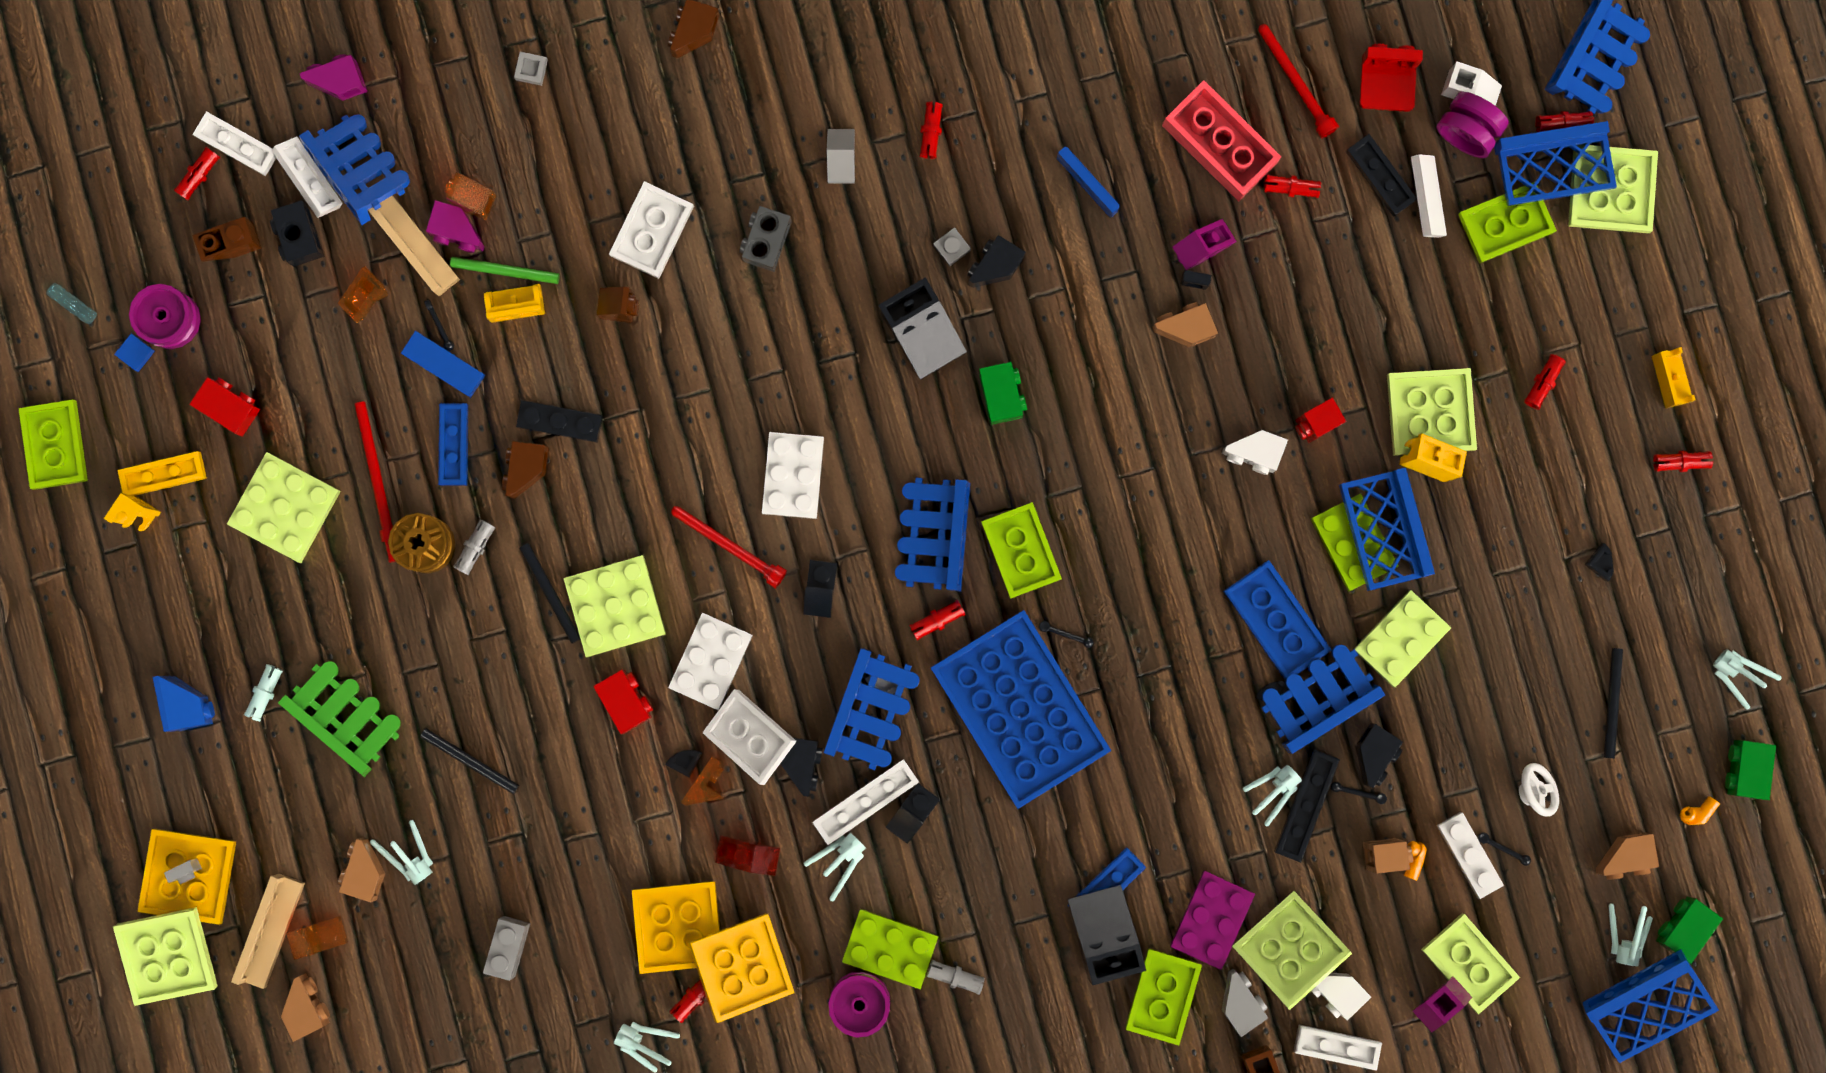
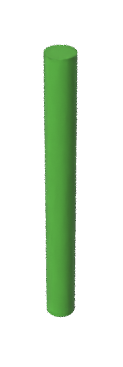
M453 256L450 260V267L553 284H558L560 274Z

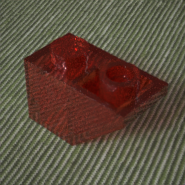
M720 835L715 863L749 873L775 875L780 848Z

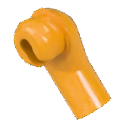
M1708 796L1701 807H1684L1680 812V819L1687 825L1705 824L1719 807L1720 803Z
M1411 841L1407 846H1411L1413 862L1409 863L1410 870H1406L1404 876L1417 881L1424 864L1427 849L1422 842Z

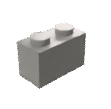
M506 916L498 919L483 974L509 981L516 976L530 923Z

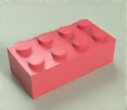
M1204 80L1165 118L1162 125L1238 202L1281 159V156Z

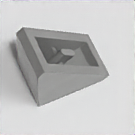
M828 129V184H855V129Z

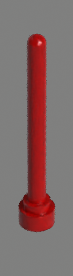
M1261 24L1258 32L1315 118L1316 132L1321 139L1332 134L1340 127L1335 118H1331L1329 114L1325 115L1270 28L1266 24Z
M678 506L672 508L671 514L762 573L764 575L763 578L767 580V584L775 589L780 585L787 573L786 569L780 565H768Z

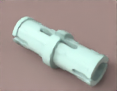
M266 664L258 686H254L252 690L254 695L246 712H244L246 717H252L256 721H261L269 699H273L275 695L273 693L281 673H283V670L276 669L275 666Z

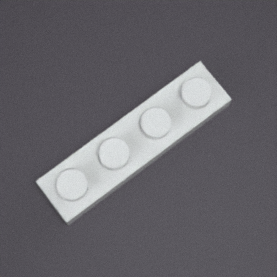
M903 759L812 823L827 845H829L919 783V781Z

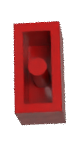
M207 377L189 405L231 432L243 437L261 410L253 405L256 400L242 391L237 395L231 391L233 385L220 377L217 380Z
M1332 397L1295 420L1298 424L1295 426V429L1302 440L1306 439L1308 443H1311L1347 421Z
M620 670L593 686L620 734H625L652 718L650 711L653 710L647 697L639 695L636 689L639 683L633 673L627 674L626 670Z

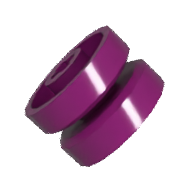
M1458 92L1450 104L1451 112L1444 113L1436 128L1447 142L1460 151L1473 157L1487 158L1496 144L1494 138L1501 137L1509 121L1499 108L1486 99L1473 93Z
M155 284L147 286L137 293L131 302L129 310L130 323L136 334L145 341L161 348L175 349L183 347L192 341L199 331L201 318L198 306L191 297L169 285Z
M865 971L851 972L841 977L834 985L829 999V1015L834 1025L844 1034L853 1037H867L879 1031L887 1021L890 1011V995L885 983L875 974ZM857 1000H862L864 1008L859 1009V1006H854V1003Z

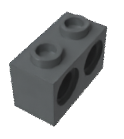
M759 206L757 213L753 212L749 220L748 227L752 228L749 238L744 237L741 243L739 253L743 254V261L775 272L792 223L791 216ZM766 220L776 222V227L772 231H764L761 226ZM764 245L768 249L767 253L763 257L754 256L753 249L756 246Z

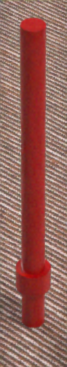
M365 401L357 402L354 405L382 528L379 531L381 541L385 542L389 563L396 561L390 554L388 544L390 531L393 528L366 403Z

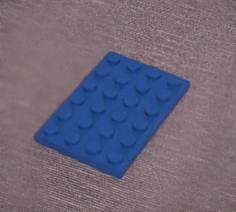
M1024 610L931 667L934 675L1017 809L1111 752L1110 747Z

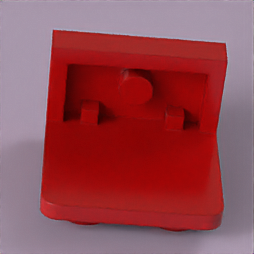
M1373 44L1371 47H1368L1362 55L1360 107L1375 110L1412 111L1415 106L1416 69L1422 62L1423 50H1415L1414 46L1409 45L1388 48L1386 44Z

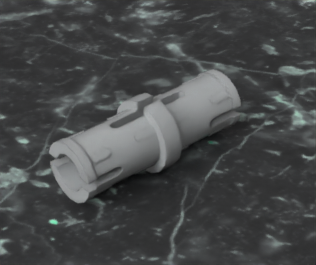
M480 519L469 540H465L463 544L465 547L453 567L469 576L480 554L483 555L485 552L484 547L495 527Z
M935 960L931 961L928 968L929 972H927L928 978L948 983L951 988H963L978 995L981 993L985 977L962 971V967L956 966L954 968Z

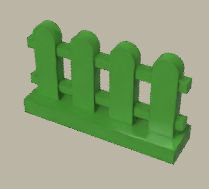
M325 662L321 667L316 664L312 668L316 673L302 688L296 685L292 690L296 693L295 696L290 699L285 695L278 704L365 777L372 770L367 765L370 760L373 759L377 762L380 759V756L377 754L390 738L396 741L400 736L397 731L401 726V721L396 715H388L384 720H381L376 715L380 709V702L375 697H368L363 702H360L355 697L360 689L359 684L355 680L348 679L342 685L334 679L339 673V668L334 662ZM330 684L336 691L321 706L315 699ZM351 702L357 709L342 724L336 717ZM309 706L317 711L312 717L305 712ZM372 720L377 727L363 742L356 735ZM330 723L338 729L333 735L326 730ZM351 741L358 746L354 753L346 747Z

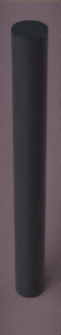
M527 543L519 548L571 644L579 641L580 635L530 544Z
M1612 648L1604 746V758L1615 759L1623 660V649Z
M425 728L420 736L422 739L513 795L518 790L519 784L431 730Z

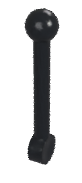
M430 299L425 300L424 304L441 334L445 350L452 351L455 346L454 343L449 340Z
M1042 621L1039 624V629L1042 632L1050 631L1083 643L1086 648H1091L1094 645L1091 637L1083 638L1050 626L1047 621Z
M1339 782L1331 784L1333 792L1342 791L1375 800L1378 804H1385L1387 801V797L1383 793L1376 795L1341 786Z
M1480 833L1477 839L1480 843L1492 845L1520 860L1524 866H1528L1531 863L1530 856H1522L1490 839L1487 833Z

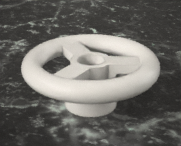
M1537 763L1528 764L1522 772V784L1519 786L1520 798L1538 814L1546 817L1552 816L1559 807L1557 785L1545 767ZM1533 771L1539 773L1547 784L1539 781ZM1547 793H1550L1551 803L1548 808H1545V797Z

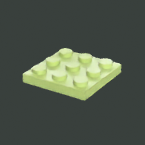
M1589 145L1585 152L1598 160L1602 155L1601 146ZM1610 147L1617 187L1611 190L1570 196L1568 227L1651 233L1654 220L1658 151ZM1573 150V161H1574V159L1576 158V156L1578 155V153L1575 152L1574 150ZM1581 156L1574 167L1587 176L1594 164ZM1597 167L1590 178L1598 184L1608 183L1606 173ZM1572 173L1571 179L1572 189L1578 188L1583 181L1574 173ZM1586 183L1583 187H1587V186H1591V185H1589L1588 183Z
M1471 368L1387 374L1393 456L1408 455L1411 448L1405 447V443L1410 439L1418 437V434L1421 433L1464 451L1477 450Z
M266 452L227 525L296 562L302 563L341 491Z
M643 555L563 578L586 657L666 635Z
M1295 891L1232 946L1289 1010L1352 954Z
M197 907L117 923L113 926L134 1006L210 991L218 986Z

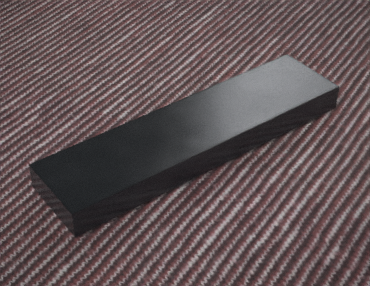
M1315 749L1312 750L1301 779L1302 781L1299 784L1275 847V853L1301 863L1340 759Z

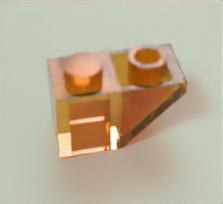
M457 172L454 178L449 179L445 188L446 198L453 206L460 207L466 213L487 220L496 198V194L491 189Z

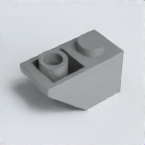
M1234 969L1228 971L1222 1012L1235 1031L1242 1037L1268 1019L1264 1012L1268 1007L1259 995L1255 997L1248 989L1252 984L1243 972L1238 974Z

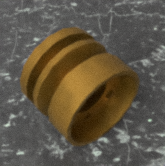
M421 513L406 515L397 521L390 531L388 541L390 554L399 565L405 569L421 573L437 572L448 565L454 556L456 545L454 534L446 523L436 517ZM416 538L425 542L423 547L414 543Z

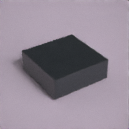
M1185 270L1180 284L1206 290L1211 283L1212 275Z

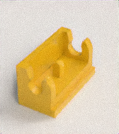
M540 284L484 293L486 317L491 323L545 314Z
M1682 347L1671 351H1662L1652 356L1665 409L1696 400L1695 395L1691 394L1681 353H1683Z
M1422 433L1405 443L1404 446L1411 448V451L1408 455L1400 458L1399 465L1442 482L1462 477L1467 451Z
M120 493L104 519L110 523L122 524L123 528H127L139 516L143 518V523L139 526L138 530L144 531L149 527L155 516L160 515L161 511L139 497Z

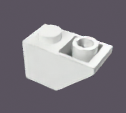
M1456 62L1448 72L1441 95L1454 99L1458 92L1464 91L1478 95L1496 106L1502 85L1485 71Z
M1261 430L1223 448L1221 454L1226 455V460L1237 465H1242L1245 462L1253 465V471L1268 475V472L1273 473L1277 471L1288 440Z
M1330 973L1311 990L1317 998L1322 995L1329 1002L1326 1008L1336 1018L1341 1015L1346 1020L1353 1016L1371 998L1358 982L1347 973Z

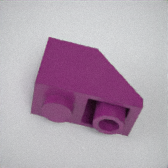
M338 55L332 58V62L324 65L314 64L307 67L305 72L299 73L301 79L307 85L342 101L368 92L358 63L351 55Z
M435 200L426 232L433 237L432 241L448 246L449 242L459 245V249L474 253L475 249L483 251L485 246L467 213L460 207Z
M1452 976L1417 1006L1413 1012L1433 1032L1462 1010L1472 999V996Z

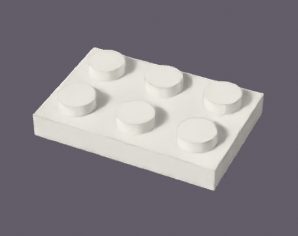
M644 181L609 255L659 279L694 205Z
M769 432L762 514L817 519L824 437Z
M702 613L668 688L719 710L753 635Z
M736 689L732 691L703 731L705 736L759 785H765L796 743L794 738L740 690Z

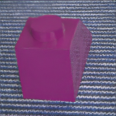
M1221 219L1195 230L1172 248L1177 254L1179 262L1188 270L1203 263L1237 241L1224 220Z

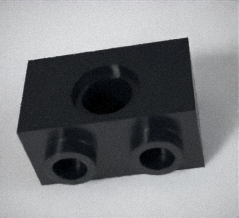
M301 200L271 210L273 219L270 220V225L273 233L279 236L281 245H278V250L283 261L286 260L295 267L325 257L310 208L305 202ZM294 229H300L299 238L293 241L290 240L291 232Z

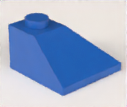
M176 676L153 677L164 732L184 731L213 724L212 718L215 716L212 702L208 701L207 696Z

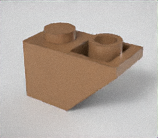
M1197 302L1183 307V312L1175 316L1170 312L1158 317V322L1152 327L1154 333L1187 347H1192L1215 338L1218 334L1206 303L1198 306Z
M1644 832L1617 837L1596 867V874L1606 876L1607 880L1623 878V873L1632 871L1634 875L1650 874L1651 868L1659 867L1654 835Z
M364 837L358 838L356 842H352L349 846L347 858H350L347 869L343 868L339 876L338 884L341 885L339 892L373 902L378 898L385 872L369 840Z
M306 973L293 980L281 1015L293 1042L330 1023L328 1020L330 1017L328 1008L323 1002L320 1003L316 995L318 992L317 986L311 977L308 978Z

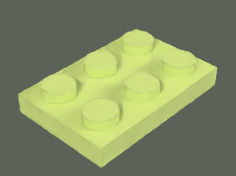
M1409 590L1354 649L1367 664L1395 688L1451 627L1412 590Z
M1463 913L1421 949L1447 980L1454 976L1472 996L1468 1004L1477 1014H1480L1520 978Z

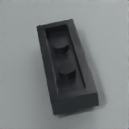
M1370 134L1347 149L1346 153L1393 217L1417 200L1416 196Z
M521 400L516 427L598 443L603 416Z

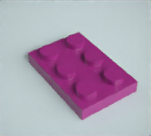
M1203 870L1170 947L1222 970L1255 893Z

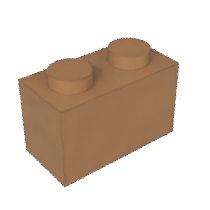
M1393 838L1363 842L1366 870L1376 874L1410 870L1409 863L1413 862V853L1411 846H1407L1406 841Z

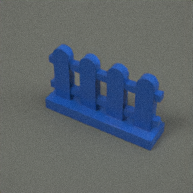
M1593 0L1544 89L1552 95L1564 91L1565 99L1569 101L1572 98L1577 99L1588 106L1587 111H1592L1593 114L1595 112L1602 114L1611 110L1612 101L1605 95L1608 88L1617 90L1624 86L1625 78L1618 72L1620 66L1629 67L1637 62V54L1634 50L1630 49L1633 42L1641 44L1650 38L1649 29L1643 26L1645 20L1640 17L1636 20L1632 19L1620 11L1622 6L1618 3L1612 6L1613 0ZM1610 28L1626 37L1623 44L1608 35ZM1590 45L1591 47H1590V49H1589V51H1588V53H1587L1586 50H1587L1588 46ZM1598 51L1614 60L1611 67L1595 58ZM1576 68H1577L1578 71H1577L1576 75L1574 76L1573 74H1574V72H1575V70H1576ZM1585 74L1601 83L1598 90L1582 81Z
M357 114L350 118L345 115L341 118L342 122L328 131L325 132L324 129L319 130L316 138L313 137L309 130L300 134L299 137L322 174L359 223L363 225L371 220L368 213L370 208L373 207L376 211L381 208L380 203L396 193L399 196L404 194V188L409 185L410 179L408 173L403 170L391 173L390 169L395 166V158L391 152L386 151L377 155L375 151L381 146V141L377 134L369 133L365 136L361 134L367 127L366 120L362 115ZM353 137L356 139L355 142L341 150L337 148V146ZM331 151L333 155L328 157L326 153ZM366 156L371 158L355 169L351 166ZM345 170L347 173L342 175L341 171ZM382 174L385 178L369 188L366 186V183ZM359 188L361 193L357 194L354 190Z
M915 478V483H907L903 486L902 493L904 497L914 501L913 510H905L900 515V522L907 527H911L910 537L901 538L897 543L898 550L904 554H909L908 565L901 564L897 566L895 576L901 581H906V587H914V582L934 583V589L941 590L942 584H946L947 590L961 592L971 484L967 480H956L955 486H950V480H943V485L923 484V478ZM921 501L941 502L940 512L921 511ZM949 503H954L953 513H948ZM919 528L939 529L938 539L918 538ZM947 530H951L950 540H946ZM917 555L936 556V566L916 565ZM944 557H949L948 568L943 567Z
M1336 645L1331 651L1335 661L1328 666L1322 660H1312L1308 665V670L1312 676L1303 681L1298 674H1290L1285 679L1288 691L1280 695L1277 690L1269 688L1262 693V700L1265 705L1261 709L1264 713L1270 711L1280 727L1276 731L1278 736L1281 738L1285 735L1287 740L1282 745L1287 753H1295L1385 696L1380 686H1371L1369 683L1373 680V677L1370 673L1364 675L1354 659L1358 656L1355 649L1349 651L1344 645ZM1337 668H1340L1350 684L1343 690H1341L1331 674ZM1315 682L1327 699L1319 705L1308 689ZM1355 692L1357 696L1348 701L1346 696ZM1291 697L1294 698L1303 712V715L1296 719L1285 704V701ZM1331 706L1334 711L1325 716L1323 711ZM1308 721L1310 726L1301 730L1300 725Z
M861 648L824 753L834 757L838 751L843 753L842 759L848 761L849 757L852 756L869 762V768L875 770L876 766L886 767L892 761L890 752L883 749L885 740L895 741L899 739L901 729L898 725L892 723L895 713L905 715L909 712L910 703L901 696L904 687L914 689L918 686L920 679L916 673L910 671L911 665L905 664L904 669L884 662L885 656L879 654L878 658L875 659L870 657L872 651ZM864 673L871 675L868 685L861 683ZM881 678L897 684L895 694L874 688L877 679ZM855 699L862 701L859 711L852 709ZM868 704L888 710L886 720L865 714ZM846 725L853 727L849 737L843 735ZM859 730L879 736L877 745L873 746L856 740Z

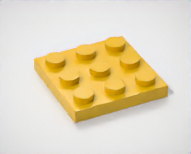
M152 829L137 912L161 915L197 907L201 922L223 924L236 841ZM198 859L202 869L194 872L195 878L183 884H179L178 881L168 883L164 872L189 860Z
M710 881L633 889L632 899L639 973L697 968L689 942L720 931L716 882Z
M767 913L689 942L716 1023L795 993Z

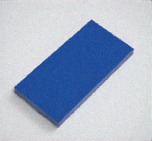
M1269 560L1223 591L1284 680L1290 674H1299L1308 667L1312 660L1320 659L1332 651Z

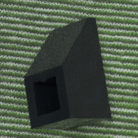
M999 235L994 241L989 239L981 252L985 255L980 264L975 261L967 274L970 277L968 285L975 288L1010 280L1024 259L1026 252Z
M1374 723L1369 724L1355 746L1363 784L1369 788H1374L1375 785L1380 786L1388 774L1385 770L1390 762L1395 763L1402 753L1400 746L1403 741Z
M792 737L796 740V743L780 764L801 794L809 797L811 791L816 792L818 775H814L815 764L821 763L823 748L818 747L819 741Z

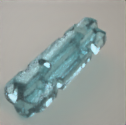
M53 283L48 288L46 294L50 298L58 301V304L73 315L78 316L84 323L91 324L97 317V313L87 307L71 293L65 291L60 285Z

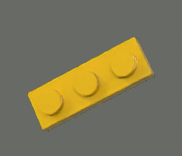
M199 451L118 470L122 493L131 496L207 479L202 454Z

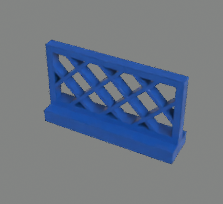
M1608 121L1500 138L1496 142L1494 150L1495 155L1499 157L1507 206L1615 189L1617 185L1607 136L1610 132ZM1600 142L1602 155L1597 160L1585 152L1590 144ZM1569 147L1578 153L1572 164L1558 156L1563 148ZM1536 152H1544L1551 157V160L1544 169L1531 160ZM1529 153H1531V155H1530L1529 157H1526L1525 155H1523V154H1529ZM1517 156L1525 162L1518 173L1508 167L1506 157ZM1581 156L1594 164L1587 176L1574 167ZM1554 160L1567 168V171L1560 180L1547 171ZM1527 165L1541 173L1534 184L1520 176ZM1597 167L1606 173L1608 183L1598 184L1590 178ZM1570 171L1583 180L1578 188L1572 189L1563 183ZM1543 176L1556 184L1550 193H1544L1536 187ZM1516 180L1529 188L1524 197L1514 198L1512 186ZM1586 183H1588L1589 185H1591V186L1583 187ZM1559 187L1564 189L1562 191H1557ZM1532 191L1537 194V195H1531V196H1530V194L1532 193Z
M1406 467L1339 485L1367 591L1435 574ZM1386 479L1389 492L1384 498L1374 492L1373 488L1377 481ZM1371 483L1369 488L1366 487L1364 484ZM1358 487L1366 492L1360 504L1350 498L1348 488ZM1370 495L1382 502L1376 514L1363 507ZM1386 505L1395 510L1396 518L1393 524L1380 517ZM1360 512L1373 518L1367 531L1358 526L1356 519ZM1377 522L1389 528L1383 541L1371 534ZM1393 532L1402 536L1404 544L1400 551L1387 544ZM1368 538L1380 545L1374 557L1367 554L1364 549V544ZM1384 548L1397 555L1391 567L1378 560ZM1401 558L1410 564L1411 575L1403 576L1394 570ZM1375 564L1387 571L1382 582H1373L1371 571ZM1391 575L1397 577V578H1395V579H1390V580H1389V578L1391 577Z
M1682 950L1667 956L1582 1002L1588 1018L1594 1023L1619 1063L1719 1011ZM1689 973L1692 978L1690 989L1676 987L1677 978ZM1658 988L1668 990L1665 1003L1650 1000L1652 992ZM1673 992L1688 995L1684 1007L1670 1004ZM1693 996L1703 998L1709 1004V1006L1700 1011L1690 1009ZM1632 1002L1642 1003L1640 1016L1625 1013L1627 1005ZM1648 1005L1663 1008L1659 1021L1645 1017ZM1668 1010L1682 1013L1681 1020L1675 1024L1665 1022ZM1608 1015L1618 1017L1615 1029L1603 1027L1599 1020ZM1623 1018L1638 1022L1635 1034L1620 1031ZM1643 1023L1658 1026L1656 1033L1651 1037L1641 1036L1640 1032ZM1618 1036L1633 1039L1631 1047L1619 1052L1616 1047Z

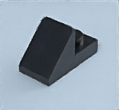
M810 560L807 586L805 587L803 615L831 618L837 563Z
M918 783L885 828L908 844L940 799Z

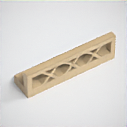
M393 195L380 203L381 208L375 211L372 207L368 210L435 294L438 296L442 295L460 280Z
M282 874L270 876L233 975L232 983L237 985L248 983L262 989L267 987L305 885L304 882Z

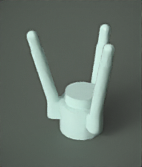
M1726 649L1713 664L1718 669L1715 675L1723 680L1737 700L1748 710L1750 705L1727 676L1730 675L1734 678L1740 672L1762 688H1766L1767 684L1745 669L1744 665L1778 681L1781 680V676L1740 656L1734 650L1731 652Z
M1289 765L1282 769L1277 766L1270 773L1243 787V791L1247 792L1275 778L1272 783L1276 788L1252 811L1253 815H1257L1280 792L1284 794L1265 821V826H1269L1273 819H1275L1290 796L1298 790L1296 786L1302 781Z
M410 820L409 824L422 860L418 856L410 860L396 842L392 841L390 845L406 864L403 866L374 839L370 841V844L393 864L408 881L411 880L416 885L433 873L429 867L433 862L426 852L414 820Z
M851 833L846 838L842 835L834 843L804 862V866L807 867L841 846L837 850L840 855L823 872V875L827 877L844 859L848 862L852 859L829 898L832 902L840 893L857 863L864 857L862 852L866 847Z
M1610 903L1608 907L1612 938L1611 953L1617 955V963L1639 966V960L1642 957L1643 947L1653 918L1651 916L1647 917L1644 925L1647 907L1642 906L1633 941L1622 940L1621 945H1619L1614 905Z
M632 1022L631 1026L626 1024L621 1026L614 1041L615 1045L621 1047V1051L632 1056L652 1072H657V1068L638 1054L636 1050L668 1066L671 1065L670 1060L641 1045L640 1042L643 1035L638 1033L644 1032L672 1038H679V1033L641 1026L635 1022Z

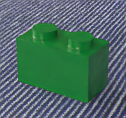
M1012 362L979 369L990 425L1023 418V411L1027 410L1024 394L1019 395L1017 384H1021L1018 368L1013 369Z
M1734 740L1728 753L1731 767L1725 779V787L1728 789L1727 795L1770 800L1776 745Z
M1687 896L1686 899H1681L1674 908L1675 914L1671 920L1666 921L1658 930L1659 937L1656 939V942L1672 954L1682 950L1688 962L1692 964L1723 918L1696 898Z

